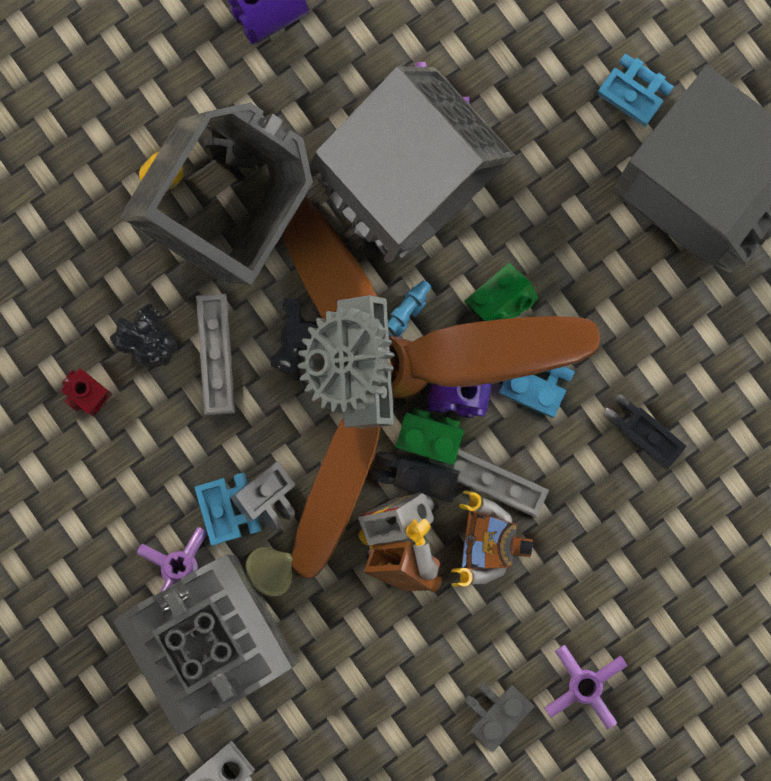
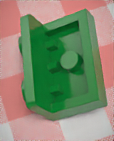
M508 263L465 299L464 302L481 321L517 318L522 312L532 307L534 302L538 300V296L532 283L511 263Z
M414 407L413 412L407 410L395 447L454 465L465 429L459 426L460 421L443 416L442 421L430 417L431 412Z

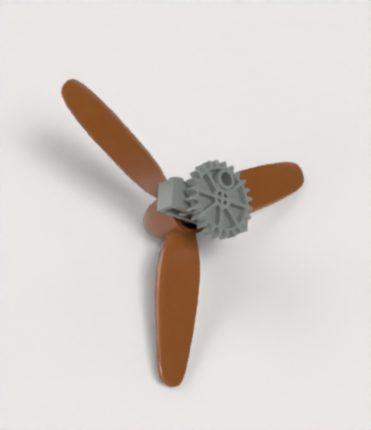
M305 195L281 235L311 299L322 318L316 319L319 328H308L309 333L312 335L311 339H302V342L307 346V350L299 351V355L305 357V362L298 364V368L306 369V373L300 377V380L309 381L305 392L314 393L313 402H321V408L331 409L332 412L342 413L343 416L333 435L308 496L292 550V567L295 572L304 578H314L326 566L349 522L373 460L381 426L394 425L393 398L404 399L416 395L428 383L444 387H470L530 376L583 361L598 350L600 333L597 325L588 319L569 316H545L454 325L433 331L415 341L390 336L388 333L387 300L377 297L370 280L353 254L325 217Z

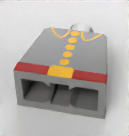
M417 493L397 497L358 516L368 545L408 539L406 529L414 519L417 520L418 524L423 519H426L429 524L433 522L434 517L431 510L434 507V503L430 496ZM396 516L394 524L391 525L387 522V520Z

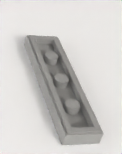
M227 294L196 296L204 415L234 414L235 399Z
M458 450L454 465L432 458L429 460L431 463L459 470L460 474L457 483L535 518L538 517L549 492L548 489L462 450Z

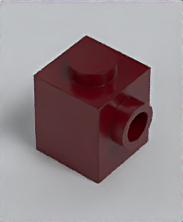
M81 368L77 372L71 371L62 382L64 387L61 389V392L67 396L64 402L76 412H79L82 408L93 417L113 394Z

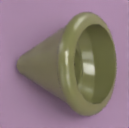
M261 547L252 551L247 558L245 570L253 588L262 595L269 597L285 593L292 582L293 557L289 553L277 551L269 547Z

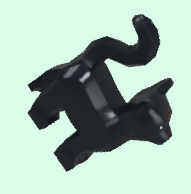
M284 298L282 308L287 312V319L281 330V347L271 357L270 364L271 367L278 369L282 373L291 374L294 380H298L300 373L298 364L301 363L299 351L307 350V346L302 342V339H311L312 335L309 333V327H319L316 320L302 321L298 299ZM313 302V311L317 313V318H322Z

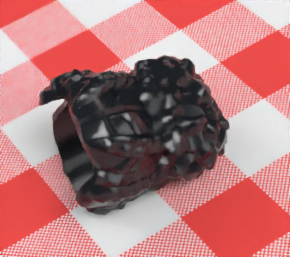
M151 303L141 307L137 311L135 320L132 322L120 317L117 320L116 332L110 336V341L120 352L132 354L137 362H140L142 366L147 368L168 365L172 354L176 352L178 347L173 333L167 330L166 325L162 324V315Z

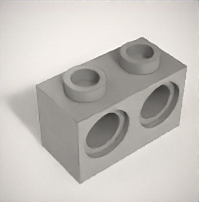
M230 741L184 781H252L249 775L255 769L235 744ZM233 761L239 765L240 774L237 777H229L225 774L224 764L226 762Z

